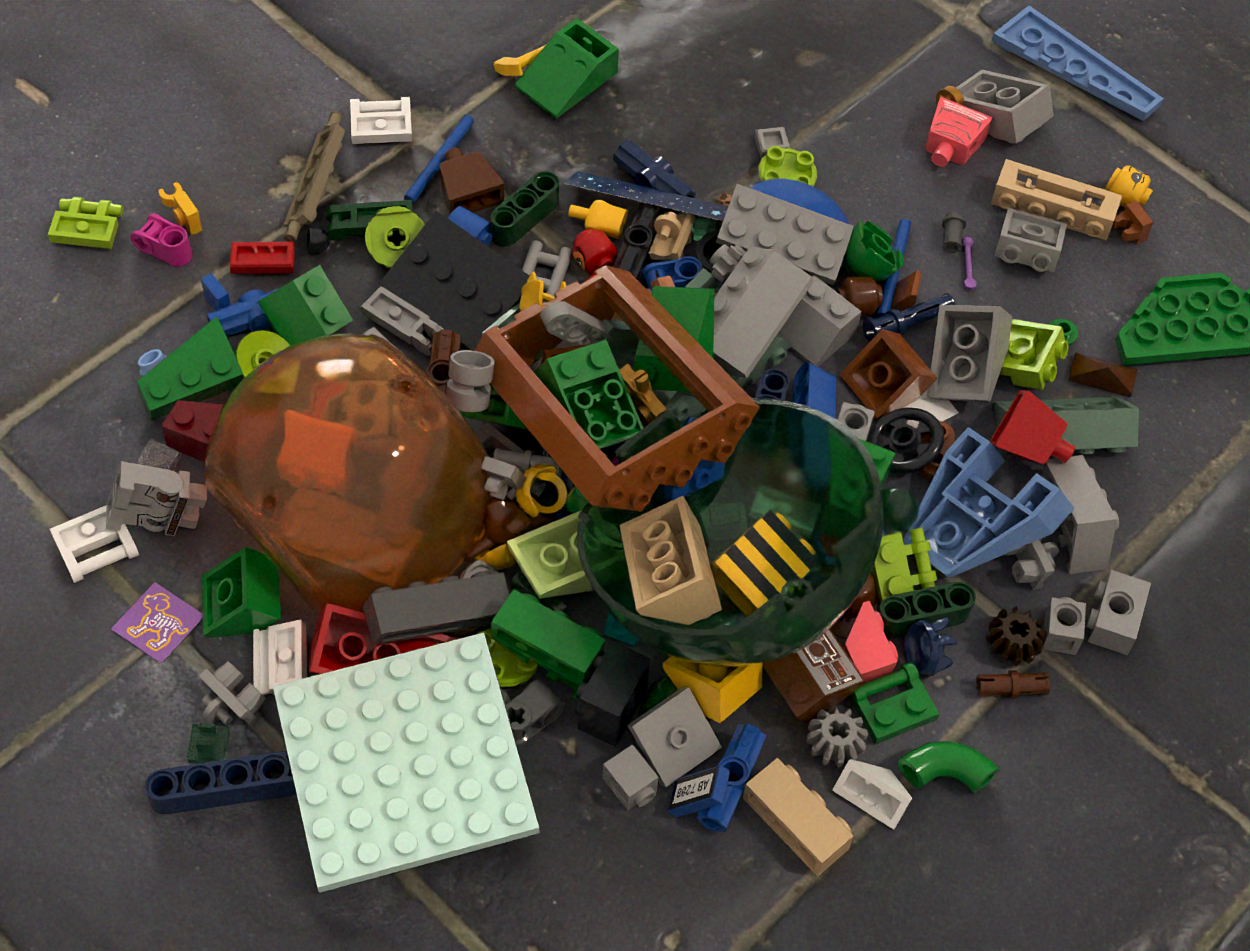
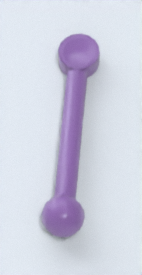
M964 237L962 239V246L965 248L966 280L963 287L966 291H973L976 287V281L972 278L971 247L973 239L971 237Z

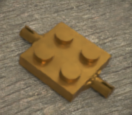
M629 364L619 369L645 430L644 437L649 443H657L671 435L667 408L652 391L648 380V373L646 374L644 370L635 372Z

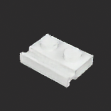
M301 619L268 626L267 630H253V682L257 690L263 695L271 693L275 695L273 686L307 678L306 625Z

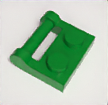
M913 662L902 664L899 670L865 683L849 695L875 745L938 719L940 714L921 682L918 670ZM902 683H906L909 689L872 705L867 700V697Z

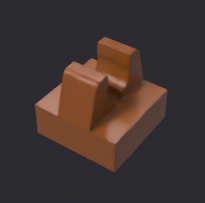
M1136 200L1126 204L1125 210L1115 217L1112 227L1113 229L1123 227L1125 230L1122 233L1121 239L1123 241L1133 240L1138 245L1147 241L1153 221Z

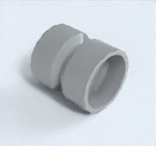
M462 350L453 353L450 356L448 374L451 379L447 382L446 404L451 408L464 412H480L487 409L490 401L491 387L489 383L493 379L494 359L485 353L472 350Z

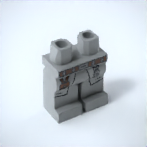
M121 461L107 501L106 529L120 531L122 524L143 526L153 532L165 530V535L175 536L178 526L195 529L199 518V507L204 508L207 500V485L191 483L190 472L179 470L177 474L167 469Z

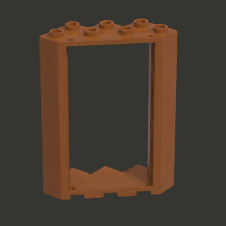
M605 265L594 271L597 275L586 282L579 284L576 281L554 293L555 299L542 306L536 303L514 315L515 321L500 329L496 325L485 331L474 351L485 353L494 359L493 379L490 384L591 505L643 512L659 484L684 487L701 460L725 463L734 452V448L746 429L751 425L752 419L760 407L629 271ZM564 301L602 322L604 319L611 321L616 312L709 413L621 464L614 466L530 369L541 349H553L564 341L546 330L540 318L541 311L550 303Z

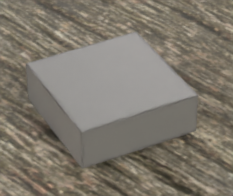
M784 127L755 130L754 137L760 159L766 155L767 150L772 146L790 148Z

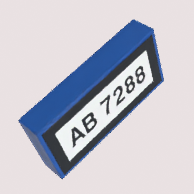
M719 765L678 778L674 782L667 812L675 817H680L722 804L730 770Z

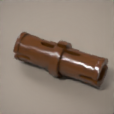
M1008 670V674H977L976 689H980L977 691V695L979 697L1008 695L1009 698H1018V695L1025 694L1047 695L1050 693V679H1046L1049 678L1048 672L1018 673L1017 670Z

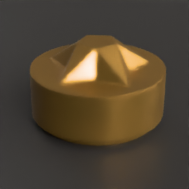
M947 86L936 94V105H938L941 97L960 105H965L962 93L954 86Z

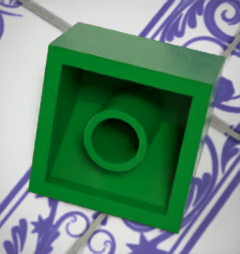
M320 265L257 301L276 334L288 342L295 354L353 321Z
M244 547L202 575L203 636L212 638L253 634L254 629L262 631L281 619L278 558Z

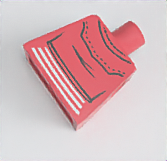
M941 97L925 147L927 152L932 153V162L939 167L947 166L949 161L959 165L965 164L986 140L993 117Z

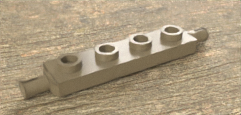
M337 111L330 113L327 124L317 134L283 224L287 227L283 237L287 242H296L300 229L304 225H310L317 216L316 208L319 200H321L326 192L324 188L326 181L334 170L333 163L335 157L343 145L341 141L345 129L339 125L342 115Z

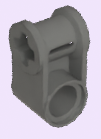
M538 679L530 683L522 693L505 705L516 747L526 744L543 728L555 722L565 709V702L542 680Z

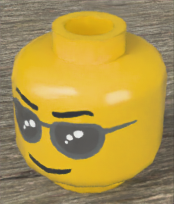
M1126 165L1122 169L1117 167L1105 187L1110 192L1122 195L1119 205L1124 208L1126 204L1136 200L1144 206L1153 192L1152 189L1148 188L1151 182L1150 177L1130 165Z

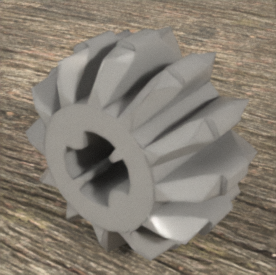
M836 705L831 708L830 714L821 709L818 712L817 719H812L809 723L808 729L810 733L807 734L806 742L813 746L811 750L812 757L824 756L822 760L824 766L830 760H834L839 769L843 766L844 760L847 762L850 759L857 760V754L861 755L865 751L866 744L864 741H866L868 736L867 729L861 728L863 723L862 717L851 718L852 711L850 708L844 714L839 713Z

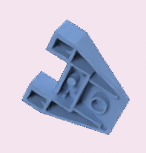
M967 427L946 451L903 539L904 545L912 543L909 530L923 527L925 540H929L931 550L928 551L931 565L946 577L951 578L1051 535L1075 508L1061 489L1037 473L1013 500L992 487L987 481L1005 460L990 441Z

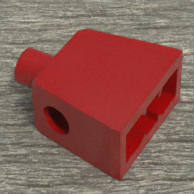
M1019 390L990 440L996 449L1040 465H1044L1050 456L1066 463L1075 450L1074 445L1061 438L1068 424L1028 390Z

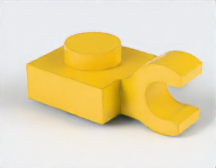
M173 183L175 193L172 195H168L163 189H159L161 203L164 206L175 208L172 212L179 226H185L191 236L203 231L199 212L186 192L182 190L179 183Z

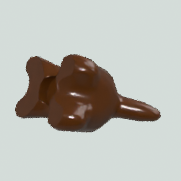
M530 493L531 497L538 503L539 497L534 493ZM507 495L503 500L491 497L486 504V514L483 519L486 534L472 545L466 554L467 559L479 556L496 544H507V541L545 524L552 523L557 520V515L554 513H539L536 517H531L519 507L517 501H512Z

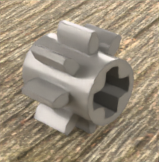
M726 244L722 245L710 259V263L714 265L712 267L714 270L711 274L723 283L746 251L738 244L734 247L732 245L730 247Z

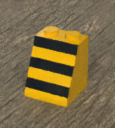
M771 509L710 564L715 583L751 622L765 616L819 562L813 556L815 555V550L802 538L799 540L790 531L792 527L788 520L778 512L774 514Z

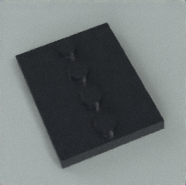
M436 211L379 282V285L430 316V320L437 323L444 330H453L455 333L460 334L462 337L461 345L468 350L474 351L482 337V332L516 304L520 303L522 296L521 288L527 282L530 275Z

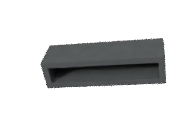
M481 571L466 579L450 576L441 579L435 584L426 585V582L419 581L407 585L404 589L393 590L392 587H382L372 592L363 605L374 646L490 626L510 594L504 573L491 574L490 571Z

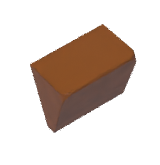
M915 271L897 283L891 309L901 311L915 305L922 277L921 271Z

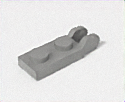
M382 286L360 306L361 314L405 342L412 343L418 351L427 356H431L432 342L421 335V333L425 330L428 336L433 339L434 333L439 332L441 329L444 330V328L430 320V316Z

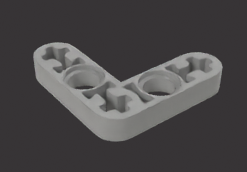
M556 301L550 303L540 313V318L546 330L550 334L564 340L553 349L594 344L603 340H607L609 343L611 339L605 324L601 320L567 302ZM542 358L530 367L533 372L540 366Z

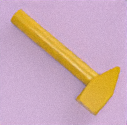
M546 45L518 58L503 57L494 62V69L497 73L504 76L523 75L522 68L531 65Z

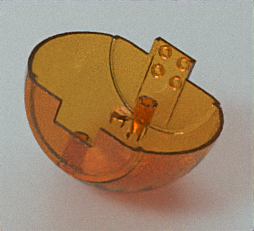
M335 334L307 339L286 347L256 366L238 384L220 410L206 447L204 462L206 472L202 474L203 481L212 499L239 529L242 528L276 565L285 580L318 613L327 603L364 613L363 605L376 589L382 587H392L393 590L404 589L407 585L419 581L426 582V585L435 584L443 578L450 577L466 560V554L480 538L484 528L483 521L486 515V504L492 497L489 491L484 490L489 476L481 469L485 456H489L469 423L440 387L413 360L390 342L374 334L369 336L363 334Z

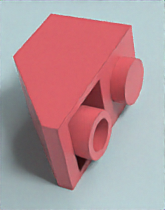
M870 601L862 604L844 645L845 651L866 682L892 673L898 661L896 647L892 641L888 642L883 631V619L878 611H874Z

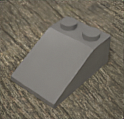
M980 70L956 87L963 95L965 107L993 117L988 134L993 138L1005 140L1008 143L1021 142L1027 135L1040 128L1054 116L1050 85Z
M939 305L931 371L938 379L928 388L927 398L980 402L991 401L1009 346L1012 316L1001 306Z

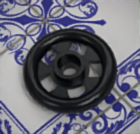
M907 407L890 411L878 419L869 431L867 442L885 449L890 447L895 452L889 473L908 474L925 468L937 458L943 447L944 431L939 420L930 412L920 408ZM908 420L919 422L917 428L906 423ZM887 428H894L889 438L882 435ZM931 434L930 443L922 444L921 435ZM915 452H917L919 455L918 457L905 461L903 458L904 456L911 455Z

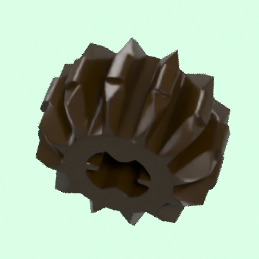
M1017 606L1012 608L1010 613L1003 608L999 611L997 617H993L990 620L986 642L992 644L990 647L991 654H1001V663L1007 661V659H1012L1015 667L1020 665L1022 660L1030 664L1035 656L1042 653L1046 631L1040 629L1042 625L1041 619H1031V609L1025 612V614H1021Z

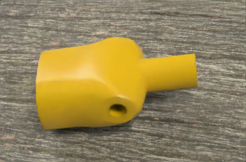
M596 200L589 209L571 205L568 216L585 220L584 227L586 230H601L608 237L620 239L627 221L628 210L613 206L603 200Z

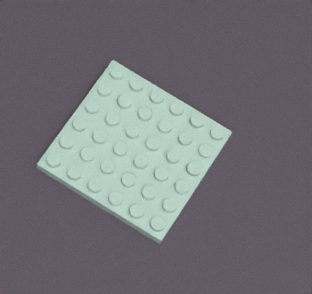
M484 633L273 686L319 893L540 833Z

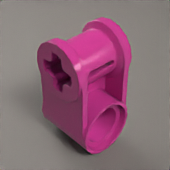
M151 213L147 217V223L139 231H134L130 235L132 243L140 251L152 255L171 266L180 267L186 265L193 257L186 230L158 214Z

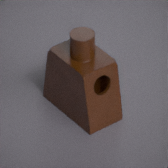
M457 147L451 148L445 153L446 161L439 165L440 183L449 215L459 206L474 213L500 205L504 201V182L481 153L473 152L463 155L461 149Z

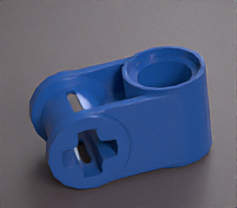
M690 256L666 262H654L642 269L641 277L647 283L648 289L651 292L653 289L650 283L664 276H671L675 287H685L702 270V264L698 259Z

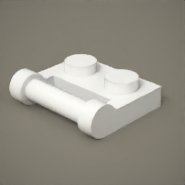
M401 97V100L360 102L359 99H350L352 144L412 141L410 97Z
M107 505L50 529L74 583L83 580V575L128 557L132 559L139 556L135 543L125 524L121 525L120 531L106 529ZM120 539L122 545L79 563L76 562L75 557Z

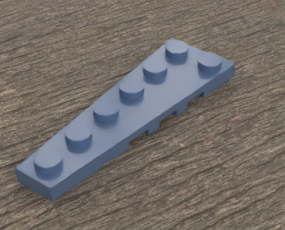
M1027 6L993 33L992 42L1001 46L1003 50L1026 59L1142 121L1161 107L1163 97L1031 6Z

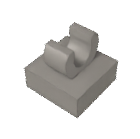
M485 456L480 467L488 477L484 490L489 491L490 496L501 500L505 498L508 486L520 490L526 478L516 466Z

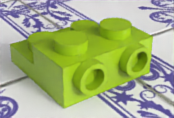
M1012 319L1009 346L1000 375L1011 376L1013 385L1043 390L1047 382L1055 380L1058 359H1065L1068 353V341L1064 338L1062 327Z

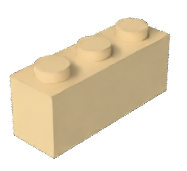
M776 758L746 783L743 799L817 877L849 850L854 836L851 834V828L847 822L839 816L835 817L826 808L823 798L816 791H810L801 782L799 774L792 766H785Z

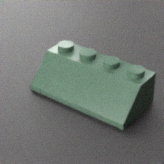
M1119 396L1040 399L1068 424L1061 438L1074 445L1076 453L1092 454L1095 453V449L1107 448L1109 452H1125L1127 447H1138L1139 408ZM993 401L997 428L1013 401Z

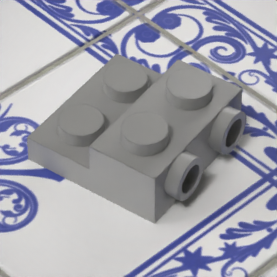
M1008 208L994 256L1001 258L1007 263H1021L1031 266L1039 272H1054L1061 253L1067 223Z

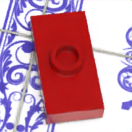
M231 242V274L294 273V242Z

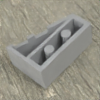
M1083 455L1071 456L1066 463L1056 458L1048 459L1044 464L1042 477L1061 489L1075 508L1060 524L1063 535L1058 536L1060 547L1067 546L1070 555L1069 562L1066 565L1068 573L1076 574L1107 570L1114 533L1119 528L1117 512L1111 509L1105 490L1100 488L1096 481L1094 469L1092 467L1089 468Z

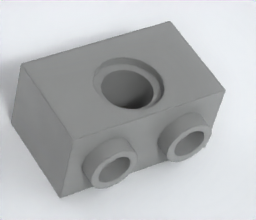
M1114 570L1110 571L1105 582L1099 580L1093 598L1099 601L1097 609H1091L1085 626L1091 629L1088 642L1128 655L1138 635L1151 583ZM1111 609H1115L1119 611L1121 614H1117L1113 612Z

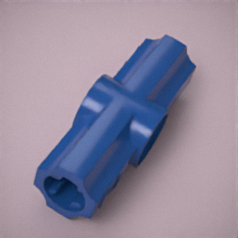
M261 290L248 291L239 298L238 303L206 313L208 322L217 316L226 337L247 329L253 332L266 331L272 326L257 301L276 290L267 293Z
M738 724L726 753L718 766L721 765L730 770L729 773L737 775L740 780L735 782L728 781L722 804L699 811L697 821L705 828L714 832H726L739 800L744 794L745 785L766 741L767 735L763 734L759 728L750 724Z

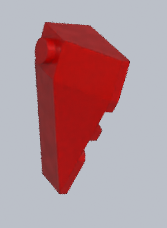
M327 603L319 611L311 643L309 673L319 675L459 638L438 634L373 646L365 613Z

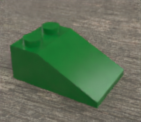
M654 286L651 295L713 358L714 289ZM640 339L635 355V372L644 370L646 374L648 373V380L652 390L691 393Z

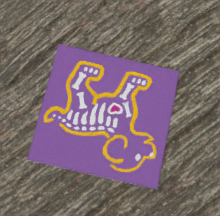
M154 582L111 630L159 663H162L203 619V614Z

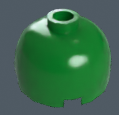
M862 220L853 228L844 255L845 268L851 276H868L878 282L888 279L903 266V254L900 249L896 252L893 250L890 244L894 240L881 227L870 221L863 225Z

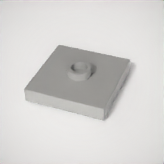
M683 686L627 725L648 764L659 777L660 785L663 787L669 786L722 748L690 688Z

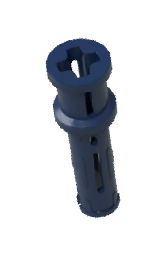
M945 293L942 296L901 311L890 309L881 317L864 319L863 332L868 342L882 329L903 335L906 328L938 317L939 305H955L954 299L949 293Z

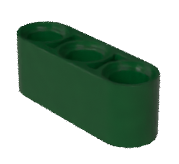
M542 171L535 174L492 211L490 217L492 241L496 245L508 247L515 244L558 206L559 178L555 173Z
M953 582L888 596L881 602L878 611L884 622L883 631L888 639L904 637L910 626L922 619L932 624L947 617L949 622L946 627L960 625L969 618L975 603L976 594L974 589L967 583ZM952 601H958L963 606L955 605ZM919 608H926L929 611H931V613L923 612ZM887 615H894L898 620L890 619Z

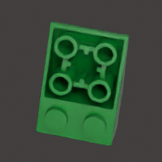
M576 18L556 32L515 83V88L557 119L618 73L619 48Z
M607 340L547 358L534 371L536 376L600 450L645 434L643 425Z

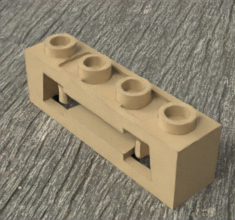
M1006 159L996 184L991 204L1003 209L1012 208L1067 223L1066 228L1107 240L1122 195ZM1020 173L1037 178L1036 186L1031 185L1032 180L1029 178L1026 182L1017 180V174ZM1084 194H1088L1104 201L1099 206L1092 203V198H1087L1086 202L1082 201Z

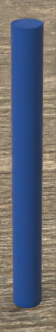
M464 115L405 194L404 200H412V204L415 203L438 172L439 165L446 161L445 153L449 149L455 148L473 125L474 119L471 116Z
M901 219L899 221L893 250L896 252L900 249L903 256L911 227V221L908 219ZM900 269L894 275L885 279L882 290L883 301L881 307L877 310V318L885 315L891 309Z

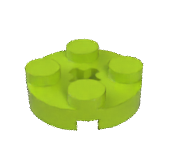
M392 206L384 208L372 218L366 228L365 242L367 250L378 265L391 269L425 224L421 218L405 207ZM394 230H399V234L406 237V240L401 241L400 246H394L393 242H388L387 240L388 237L393 236Z

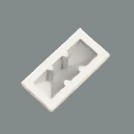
M852 759L848 761L832 791L892 829L896 828L912 800L910 794L890 769Z

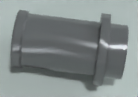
M949 212L942 220L944 228L942 248L947 252L955 253L962 249V232L966 227V220L959 212Z

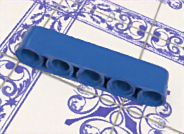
M805 362L798 369L793 381L789 475L794 481L818 493H822L830 485L835 468L836 377L809 362Z

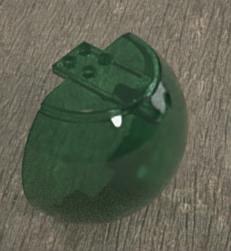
M752 398L760 408L752 419L751 425L746 429L734 448V452L725 462L724 477L684 496L701 526L710 564L770 509L774 514L778 512L783 515L792 527L790 531L799 540L802 538L815 550V555L813 556L819 561L802 579L797 578L787 582L782 587L781 595L776 593L749 617L744 615L716 583L722 610L706 619L686 625L639 615L635 606L619 525L670 502L664 498L665 485L659 484L643 512L593 506L588 502L578 515L580 522L577 528V547L580 562L594 593L608 612L626 630L645 644L677 659L716 667L749 666L785 658L810 645L831 628L855 600L873 568L882 540L884 515L880 480L871 455L852 431L827 414L793 402ZM667 410L615 450L619 464L681 429L677 416ZM705 410L691 422L697 420L698 418L702 417L703 415L709 412Z

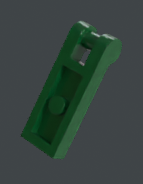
M412 200L331 205L326 210V217L330 222L327 226L328 236L332 240H341L345 236L365 235L369 222L379 211L387 207L401 206L413 212ZM394 230L393 233H399V230Z

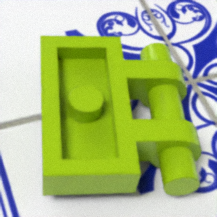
M83 197L60 199L59 208L61 211L55 210L48 232L51 243L112 249L119 226L117 217L123 216V205L112 204L110 200H100V202L85 201Z
M923 527L909 530L912 543L905 545L901 532L865 540L879 606L888 596L914 591V585L921 584L922 589L935 586L934 581L938 579L936 570L931 568L928 554L931 547L929 540H925ZM915 554L918 573L910 575L906 556Z

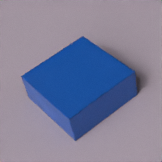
M212 273L201 278L205 299L214 310L231 305L228 292Z

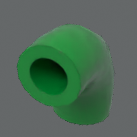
M952 741L925 743L898 760V767L902 775L916 788H922L928 782L938 777H950L959 780L973 793H977L999 771V767L993 761L973 747Z

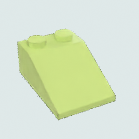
M590 506L507 541L509 550L539 599L598 590L623 579L627 567L623 543L599 506Z

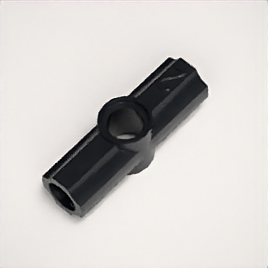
M640 203L631 226L625 230L624 242L613 265L614 268L629 271L638 280L645 262L650 259L649 251L657 234L654 223L659 215L665 214V210L657 205Z

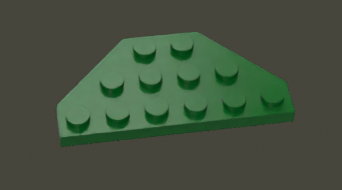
M1221 272L1162 277L1150 295L1136 309L1128 323L1117 334L1115 341L1123 365L1250 354V289L1248 288L1247 291H1244L1230 283L1232 278Z

